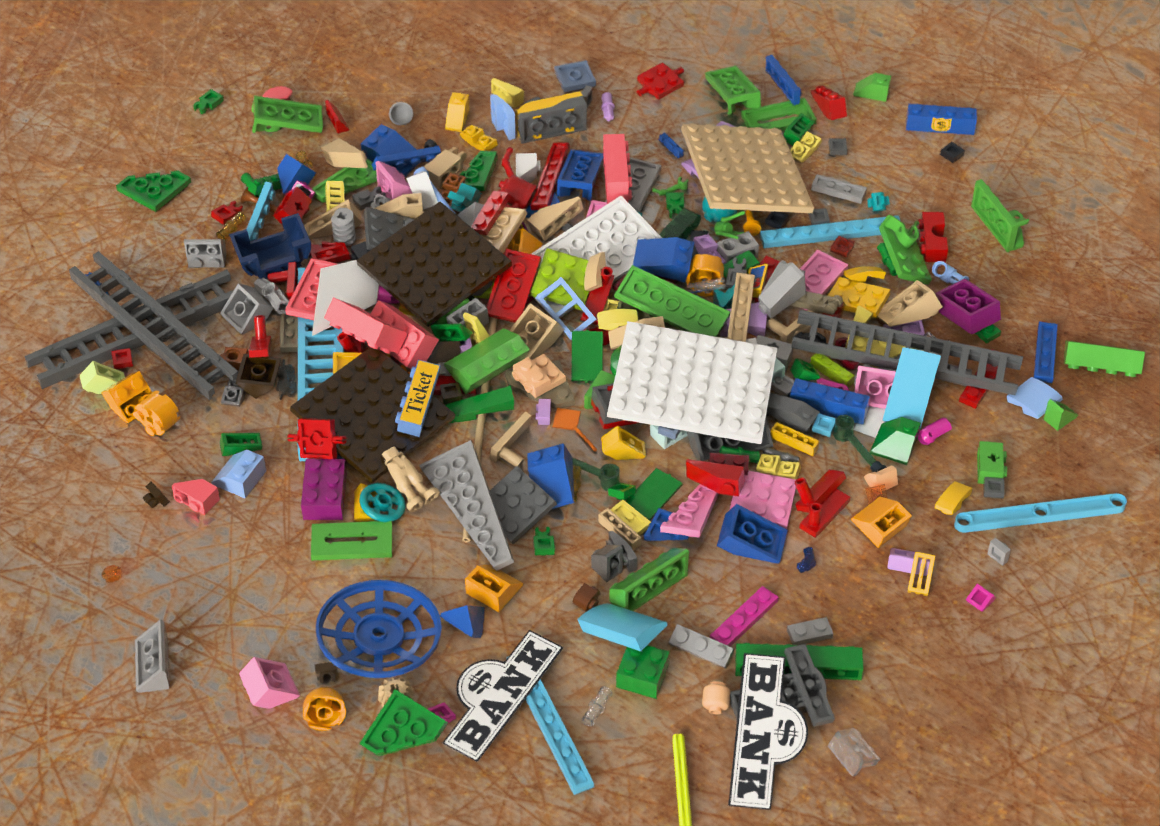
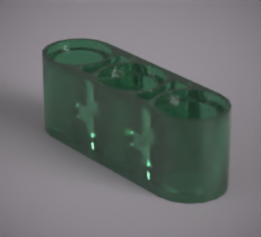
M686 208L682 209L661 231L660 236L662 238L678 237L687 239L691 234V230H695L699 226L701 215Z

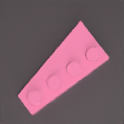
M699 484L688 496V500L679 505V510L676 513L673 512L669 516V520L661 524V532L700 538L719 493Z

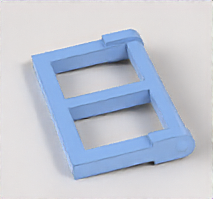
M562 277L536 296V299L551 317L564 328V332L570 340H572V332L559 317L575 304H578L588 319L573 331H583L596 321L593 314ZM562 285L573 300L555 313L544 298Z

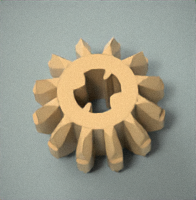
M392 677L391 681L384 679L383 685H380L378 689V701H380L382 707L395 689L413 700L414 689L410 686L409 680L403 681L402 677L398 680Z

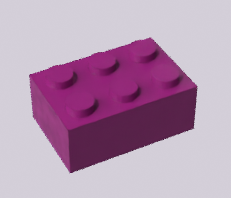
M966 279L935 293L943 306L938 312L971 335L1001 320L1000 301Z
M306 459L301 499L303 520H343L347 478L345 459Z

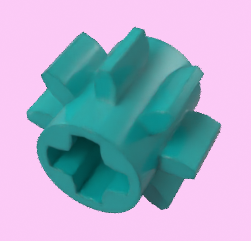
M884 192L872 193L871 198L867 199L868 208L872 207L873 212L884 211L886 206L890 204L889 196H884Z

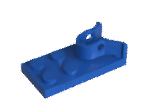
M571 149L557 180V197L570 196L572 190L578 188L583 189V198L592 201V189L603 165V153Z

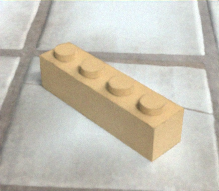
M609 508L599 514V523L609 532L614 531L621 536L633 551L641 546L642 537Z

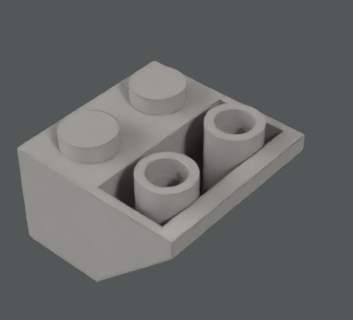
M184 239L189 268H225L227 254L225 239Z

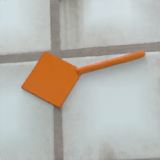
M557 408L552 427L575 430L591 449L596 452L597 448L577 428L581 411Z

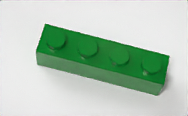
M279 174L250 180L248 191L254 195L261 194L265 181L273 184L274 191L282 189Z

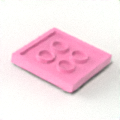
M748 471V475H744L745 483L740 495L733 496L730 509L738 504L787 529L796 492L794 483L796 479Z

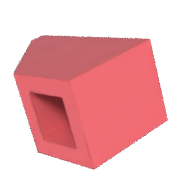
M203 479L179 482L172 485L173 497L177 502L184 503L193 511L204 515L220 500L218 487Z

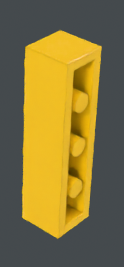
M778 422L771 429L772 439L808 455L814 456L819 448V440Z

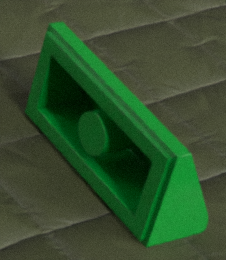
M461 323L434 324L430 326L434 336L439 341H466L472 335V331Z
M799 358L795 359L790 369L795 379L810 381L820 378L819 373L811 363Z

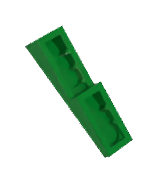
M510 385L449 403L445 406L455 414V419L450 423L476 420V415L514 410V397Z

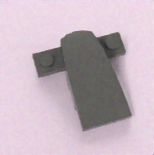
M806 644L786 648L784 653L792 673L784 674L782 701L794 705L801 713L807 711L813 727L833 723L835 717L826 697L825 680L819 670L814 667ZM740 690L730 692V704L736 720Z

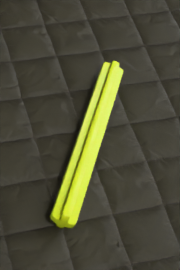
M674 734L673 751L680 826H692L685 739L683 734Z

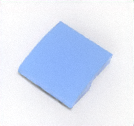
M491 94V121L497 131L504 130L509 140L515 139V112L502 98Z
M1033 377L1018 387L1016 395H1007L1009 403L1022 407L1023 414L1037 419L1045 414L1047 403L1050 399L1058 402L1063 400L1056 390Z

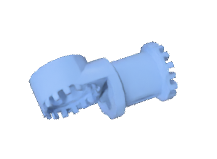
M938 261L932 267V273L946 283L955 284L963 279L969 280V277L962 276L955 268L945 262ZM940 265H944L945 272L939 275L937 268Z

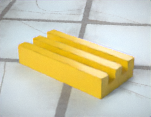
M915 552L908 593L914 592L918 595L928 596L935 555ZM919 557L922 558L917 588H914L913 582ZM926 559H929L930 564L924 590L921 589Z

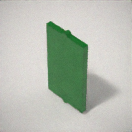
M589 330L572 331L571 381L594 382L599 372L603 371V332Z
M656 468L636 489V493L631 495L625 502L651 521L658 508H662L680 489L683 483L673 478L671 474H666Z

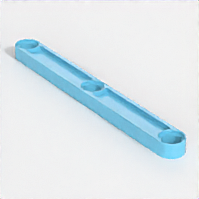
M1114 493L962 512L956 515L954 527L959 532L966 533L1117 514L1125 510L1127 499L1122 494ZM1112 501H1119L1122 505L1116 506ZM1042 510L1046 515L1040 516L1036 511ZM966 520L969 524L961 525L958 521Z

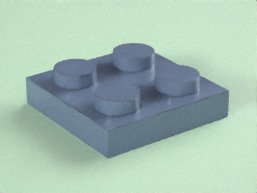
M586 60L554 66V72L564 93L584 89L586 85L596 86V80Z

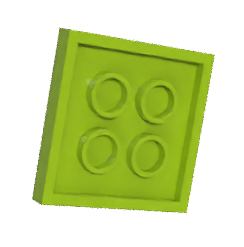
M546 248L530 296L536 297L562 277L585 305L590 292L584 288L585 271L589 260ZM560 285L546 296L544 300L566 306L573 298ZM575 304V305L572 307V308H574V309H578V310L583 311V310L578 306V304Z

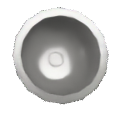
M396 102L390 107L389 118L396 125H406L413 118V109L406 102Z

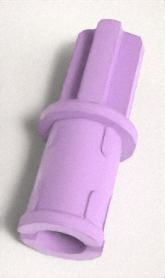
M606 92L601 97V109L606 121L614 119L613 110L615 106L612 103V94Z

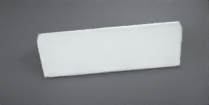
M421 171L407 178L412 194L421 193L423 210L438 203L426 171Z

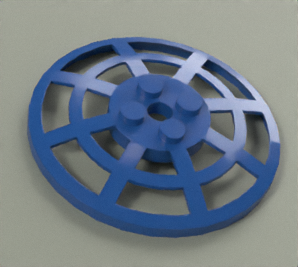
M369 580L347 586L336 592L325 602L317 616L316 638L325 657L340 669L362 677L388 678L405 674L424 664L438 647L442 625L437 608L419 590L400 582ZM383 590L404 594L414 599V601L407 608L397 603L383 601ZM375 591V601L365 602L353 608L344 601V599L357 593ZM338 605L345 614L339 619L336 629L323 628L327 615ZM420 605L431 615L434 622L433 628L422 630L420 621L414 614ZM375 608V613L362 618L357 614L363 610ZM383 608L392 609L401 614L395 618L392 615L383 613ZM349 619L356 623L354 632L342 631ZM409 619L416 631L404 632L402 623ZM377 632H381L384 635L375 636L374 634ZM322 635L335 638L337 647L343 655L335 658L330 654L324 645ZM435 635L430 650L422 658L415 656L414 654L420 647L422 638ZM342 639L354 640L357 648L348 652L343 645ZM416 639L408 652L400 647L403 640ZM362 653L373 655L374 663L363 661L356 657ZM395 653L400 656L396 660L383 663L384 655ZM351 660L361 666L374 668V671L356 669L344 663ZM406 660L412 662V664L403 668L383 671V668L398 665Z

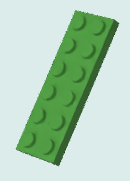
M633 265L614 294L616 299L654 317L663 316L664 322L686 332L718 337L730 316V311Z

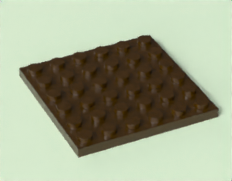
M442 202L435 204L356 260L357 265L427 327L512 266V261Z
M372 347L365 350L290 406V411L299 419H334L336 436H346L347 438L344 439L347 440L346 444H336L337 453L371 483L389 471L385 465L386 460L382 455L383 452L395 446L406 457L455 419V414L433 395L420 437L398 432V423H395L398 411H402L400 407L403 396H407L405 392L407 381L411 382L412 378L383 351Z

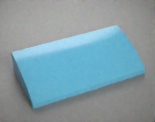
M902 348L882 421L888 422L904 417L921 422V429L940 355Z
M609 603L598 605L578 618L583 632L638 651H642L667 626L665 621Z

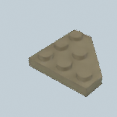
M552 361L554 365L564 374L560 361ZM513 369L505 371L508 386L511 385V389L514 392L520 391L525 393L526 397L538 402L539 399H551V407L555 409L575 405L567 379L566 382L535 398L531 393L526 392L524 386L519 381L514 379L512 375Z

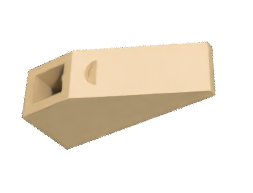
M339 138L321 147L326 162L334 167H368L365 153Z
M421 193L403 194L374 209L416 219L423 214Z

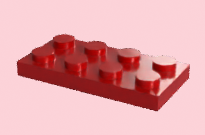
M506 249L504 255L512 261V266L496 277L486 308L488 317L515 323L526 309L541 263V257Z

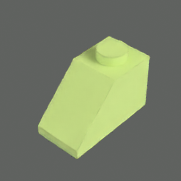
M92 361L80 374L83 389L96 394H102V391L125 378L124 372Z

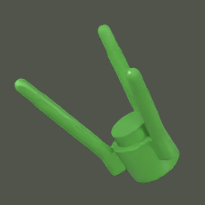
M745 211L728 217H722L721 221H718L714 226L716 235L738 239L739 236L737 235L745 232L733 231V225L728 221L744 215Z

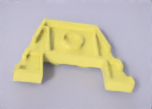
M859 305L853 321L867 324L872 318L873 313ZM848 336V339H847L845 348H847L849 336ZM854 336L852 349L865 352L868 338ZM873 339L870 353L884 356L887 342ZM892 343L889 357L894 358L901 355L902 348L906 346Z

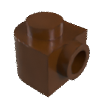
M584 583L575 594L573 604L587 612L598 605L600 591L596 587Z

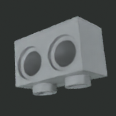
M749 231L738 234V239L728 238L717 242L718 247L716 251L725 259L726 263L750 250L755 258H758L759 244Z

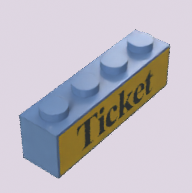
M418 360L416 367L412 366L410 372L412 380L411 382L407 381L405 388L407 396L402 397L400 404L402 411L397 412L395 423H398V432L420 437L439 377L440 365Z

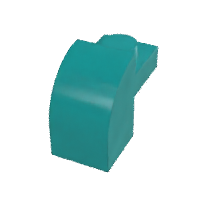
M461 183L457 193L450 191L447 197L452 201L451 208L461 212L474 202L478 203L482 193L477 188Z

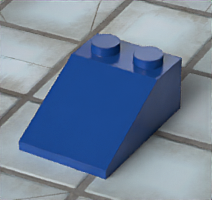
M382 124L361 143V151L365 153L367 159L371 162L378 156L417 150L395 130ZM410 164L396 169L406 177L417 165L412 166Z
M678 237L638 239L633 266L653 275L685 283L690 269L694 241Z
M565 444L527 453L529 477L556 501L557 505L554 508L574 503L573 459Z
M736 504L724 516L717 546L733 555L778 564L781 560L788 530Z

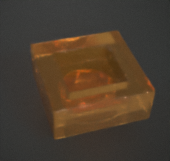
M885 484L865 488L868 505L878 497L888 499Z

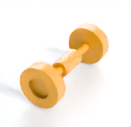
M745 210L747 222L744 223L743 230L744 232L749 231L752 236H756L761 231V224L759 221L754 220L752 210Z

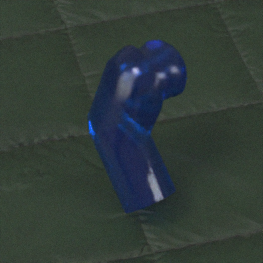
M807 547L803 550L805 558L797 563V569L801 573L810 571L816 565L812 547Z

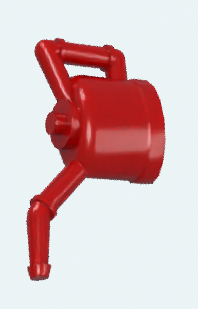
M509 147L502 158L501 164L508 178L505 181H500L498 185L500 190L498 191L508 192L510 195L508 204L505 207L526 209L537 185L514 174L509 162L513 148Z

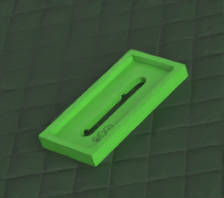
M800 98V104L797 105L786 101L762 106L759 109L741 111V117L747 128H777L785 131L798 116L762 124L758 122L760 120L765 121L784 117L785 115H800V113L815 122L814 125L817 123V118L805 98Z
M392 521L312 524L311 561L392 557ZM377 537L376 540L365 542L345 541L329 543L325 541L328 538Z

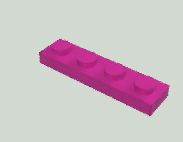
M762 586L710 635V638L731 647L778 602V596Z

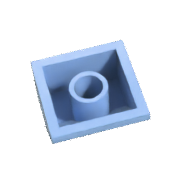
M249 450L232 455L211 483L216 487L246 498L266 472L264 456Z

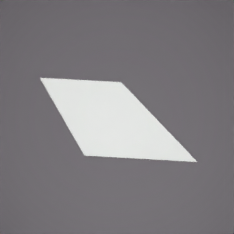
M356 260L320 269L312 336L331 327L329 325L331 321L324 317L333 297L363 310L377 303L379 284L357 265Z

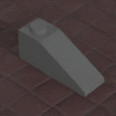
M770 393L766 413L791 429L806 435L816 420L819 411L803 401Z

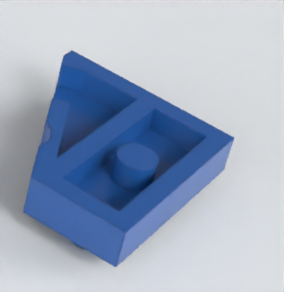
M658 508L644 534V540H688L689 536L661 532V524L669 520L672 512Z

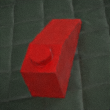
M686 460L687 478L719 494L740 495L745 483L744 467Z

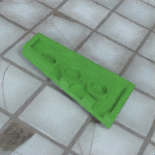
M367 159V168L344 167L313 187L312 189L315 191L314 197L322 203L326 202V181H343L344 194L376 182L377 173L373 171L371 165L373 162ZM330 195V197H339V196H340V195Z

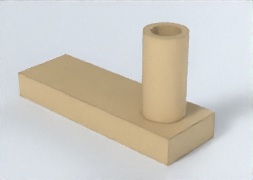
M807 310L808 312L822 314L821 312ZM770 318L766 324L767 328L781 336L782 342L792 344L793 337L799 332L805 333L811 328V326L798 324V319L788 327L774 318Z
M527 412L521 415L493 445L490 452V460L496 463L501 457L514 467L518 466L520 468L525 459L509 448L529 427L532 415Z

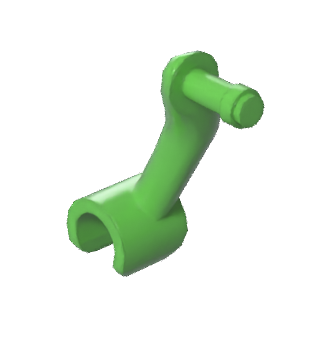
M679 177L678 184L661 190L653 188L652 191L658 193L659 196H664L666 192H674L678 189L686 190L688 188V179L682 182V177Z

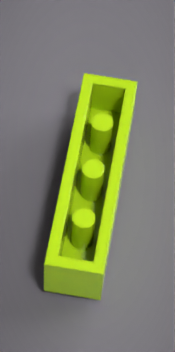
M816 353L811 357L810 363L814 368L834 382L845 384L848 388L854 383L855 375L827 356Z

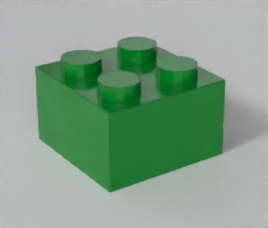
M649 645L642 651L627 647L616 673V688L656 699L669 667L670 651Z

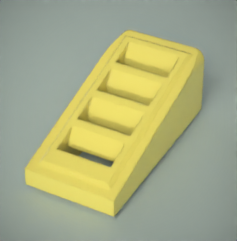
M495 78L491 80L492 93L502 98L510 106L516 108L524 102V90Z
M326 181V212L339 205L330 203L341 204L344 202L343 181ZM330 195H340V197H330Z
M469 313L463 314L466 328L472 331L470 336L472 346L490 337L478 317Z

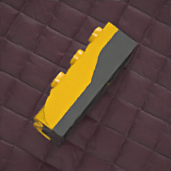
M581 91L531 101L522 105L520 109L515 110L517 119L516 131L521 144L587 130V104Z

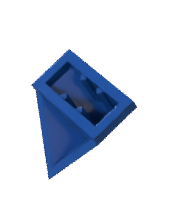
M288 154L284 156L277 167L283 194L289 192L296 181L309 185L316 174L315 171Z
M466 605L441 613V618L472 638H481L485 607Z

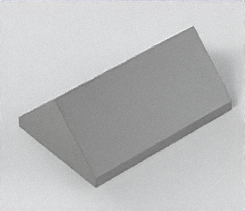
M160 619L135 639L136 692L142 693L170 689L168 636L164 620Z

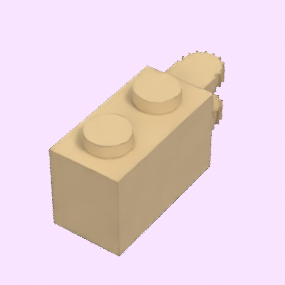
M453 147L450 150L445 149L431 162L427 163L424 167L429 172V179L433 185L441 189L443 182L450 172L459 174L462 171V162L466 159L467 153L461 151L458 154V148Z

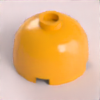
M319 687L312 690L306 696L303 703V718L311 728L327 731L331 729L330 726L340 725L345 718L346 707L342 695L335 689Z

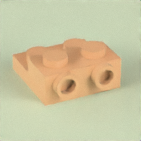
M545 354L533 360L527 357L513 365L512 375L514 379L519 381L524 386L526 392L531 393L535 398L566 382V376Z

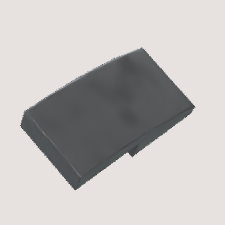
M229 378L228 385H225L221 404L240 407L246 391Z
M610 531L606 545H621L623 547V565L627 566L629 572L637 571V556L633 549L621 536L614 531Z

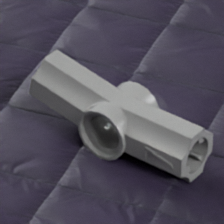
M264 277L262 279L258 278L254 282V289L271 303L277 313L286 314L285 309L289 303L286 294L275 283L268 281Z

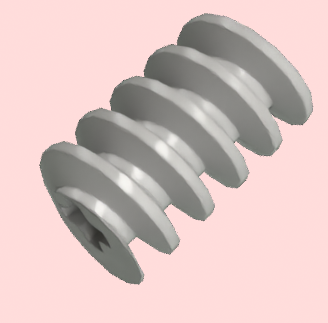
M338 208L331 218L334 243L344 242L347 247L353 244L356 239L354 215L348 208Z

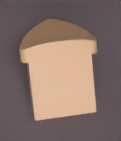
M892 465L864 476L868 485L878 495L898 485L897 469Z

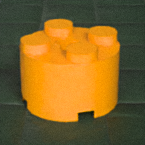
M696 254L693 256L686 278V284L688 288L690 287L693 290V293L707 297L713 295L714 288L721 290L724 277V265L721 258L708 254Z
M157 390L142 400L133 412L134 417L141 421L145 426L146 432L151 436L164 434L180 420V416L177 417L176 414L179 412L176 404L166 394L163 396L158 394L160 391Z

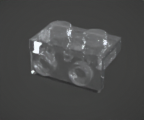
M855 728L838 730L828 744L830 750L851 776H856L863 767L877 765L880 760L874 749L862 738L861 733Z

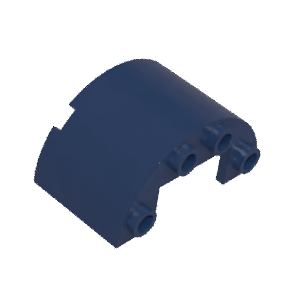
M299 213L281 218L284 231L250 241L247 229L229 234L241 266L247 274L258 276L259 279L264 277L268 280L269 273L288 270V263L296 262L297 268L301 267V262L307 259L310 254L311 241Z

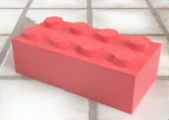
M624 134L603 135V163L607 204L619 196H622L627 202L632 200V192L629 190L632 187V177H628L631 175V166L627 165L630 163V155L626 153V151H629L628 141H625Z
M334 297L324 317L331 321L329 325L337 329L342 327V332L350 336L354 334L355 339L364 343L367 341L368 346L377 350L379 348L388 354L391 351L399 353L407 336V332L355 305Z
M378 300L371 314L407 332L399 353L391 351L390 355L411 369L412 366L416 367L418 360L427 362L439 339L393 305Z

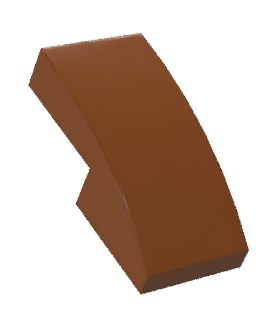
M452 172L449 173L443 182V189L440 192L450 207L452 201L447 197L449 192L457 193L461 183L465 184L466 177Z

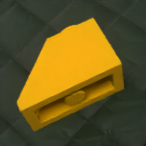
M452 92L448 103L445 130L463 131L470 110L469 94Z
M616 426L601 437L603 453L615 460L644 459L646 457L644 441L619 426Z

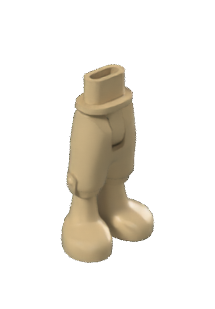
M395 446L382 453L386 460L385 465L388 467L397 485V489L405 494L408 499L407 509L410 512L421 509L423 504L425 506L430 504L440 495L438 488L428 489L423 485L422 475L418 473L413 464ZM411 486L417 490L420 496H416Z

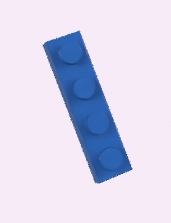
M773 55L766 56L765 70L793 105L800 104V97L802 95L800 87L795 84L793 78L787 74V71L783 69Z
M439 146L378 156L371 165L373 171H376L377 161L396 168H402L410 164L415 166L421 162H431L441 153Z
M1039 322L1037 330L1033 378L1047 383H1052L1054 376L1058 325L1054 323Z

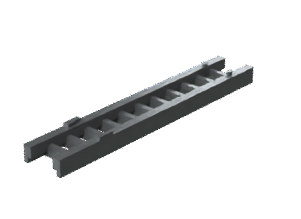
M99 251L93 254V259L101 268L86 276L75 266L69 269L71 279L209 401L213 399L212 395L215 394L214 387L211 384L225 375L236 382L238 371ZM108 274L112 276V278L99 286L95 284V282ZM119 284L123 286V288L110 296L106 294V292ZM130 294L135 296L122 306L117 303ZM142 303L146 306L133 316L128 313ZM154 313L158 316L145 326L140 323ZM165 323L169 326L156 336L151 333ZM177 333L181 336V338L168 346L164 344L165 341ZM189 344L193 346V348L181 356L176 355L177 352ZM201 354L205 357L191 367L188 365L189 362ZM212 365L217 367L204 377L199 375Z
M226 269L194 284L191 282L180 287V290L163 296L156 301L181 323L189 326L222 311L234 290L225 293L219 286L231 280L230 273ZM212 289L217 297L208 301L202 293ZM196 296L201 304L191 308L186 300ZM179 303L184 311L174 315L169 307ZM140 306L128 313L133 316L146 306ZM152 314L146 319L148 320V322H151L155 318ZM112 318L24 357L28 368L43 362L47 371L38 374L37 379L41 388L44 389L83 372L92 361L102 364L111 360V351L127 348L134 350L145 344L134 334L124 337L119 329L125 326L116 318ZM165 323L151 333L156 336L169 326ZM112 332L117 341L107 344L102 336ZM94 340L99 348L90 352L85 343ZM77 347L82 356L72 359L68 351ZM60 355L65 363L61 362L55 367L51 358Z
M804 310L799 311L797 323L811 326L810 340L793 337L791 348L827 355L844 361L846 359L897 370L899 359L889 357L891 344L893 343L906 346L905 348L921 349L928 353L929 351L940 353L941 359L935 379L1016 395L1018 384L1005 382L1003 379L1006 368L1020 370L1023 356ZM818 328L831 330L828 344L815 341ZM836 332L850 334L847 348L833 345ZM854 336L868 338L865 352L852 349ZM873 339L887 342L884 356L870 353ZM949 356L960 358L958 371L947 369ZM968 360L979 362L977 375L965 373ZM987 364H992L994 367L998 366L995 379L984 377Z

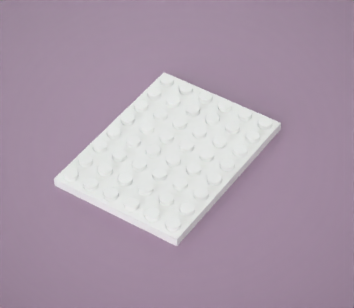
M627 321L607 417L761 444L777 347Z

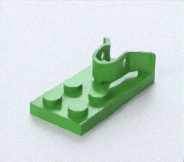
M737 66L705 72L706 80L727 102L728 115H732L735 112V103L739 102L747 109L761 108L760 91Z
M254 96L251 108L254 113L253 133L260 131L276 132L282 127L322 133V105Z
M982 179L977 180L971 204L972 209L1006 252L1022 248L1024 240L1020 226L1028 224L1029 219H1025L1017 210L1007 211L990 187Z
M888 215L879 226V230L898 278L914 282L918 280L928 285L932 278L916 242L919 237L917 228L919 222L915 221L910 229H906L903 222L892 215Z

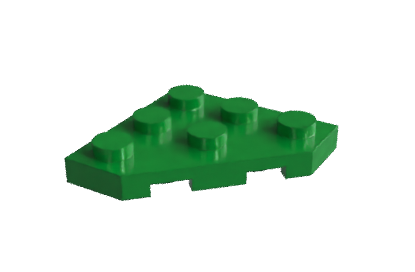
M171 171V174L160 175V172L146 174V177L137 178L135 175H131L118 183L116 189L118 192L157 212L191 183V177L179 171Z
M395 689L359 744L377 756H382L437 741L448 722Z

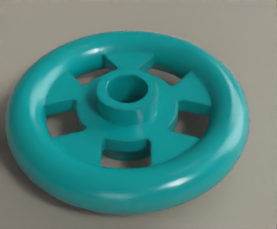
M373 483L366 486L360 494L361 508L369 517L376 521L393 522L398 520L405 512L406 503L404 497L391 485ZM375 491L378 495L373 497L370 493ZM373 502L374 508H371L368 503ZM392 504L398 505L397 510L391 508ZM380 511H382V512H386V511H387L388 514H381Z

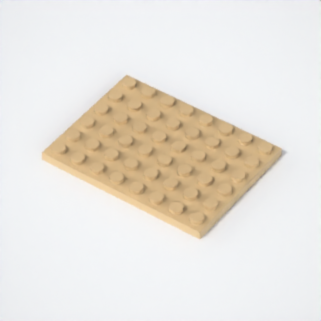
M694 123L682 125L681 130L711 209L813 213L814 206L781 129L747 128L744 126L730 127L727 125L713 126L711 124L696 125Z

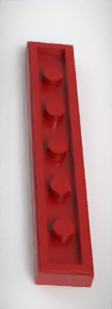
M552 143L530 205L531 210H540L550 206L557 187L558 177L570 150L569 143Z

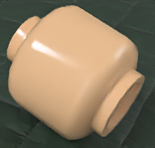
M712 681L703 689L702 705L711 714H721L722 711L727 710L730 706L731 691L726 687L725 683Z

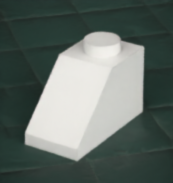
M516 153V176L532 182L537 178V171H540V160H537V153Z

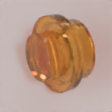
M110 565L102 572V578L107 583L116 582L122 577L121 567Z

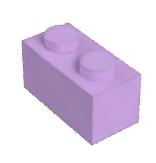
M539 399V404H536V411H538L536 413V420H538V425H550L551 399Z

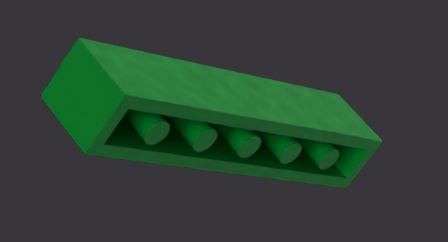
M736 643L735 676H742L744 653L785 657L784 674H791L792 671L784 651L786 648L798 645ZM806 645L814 667L819 670L824 679L862 680V647Z

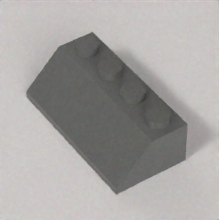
M767 417L765 418L761 444L687 431L690 447L698 461L709 462L710 453H719L721 446L731 448L743 447L744 450L751 451L773 447Z

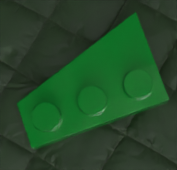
M480 151L469 163V168L459 174L466 177V185L477 188L479 191L486 190L498 158L497 151Z

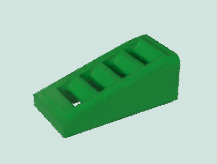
M800 113L783 134L786 142L792 146L796 141L800 142L815 122Z
M221 433L220 449L222 456L235 455L244 450H261L263 447L260 433Z

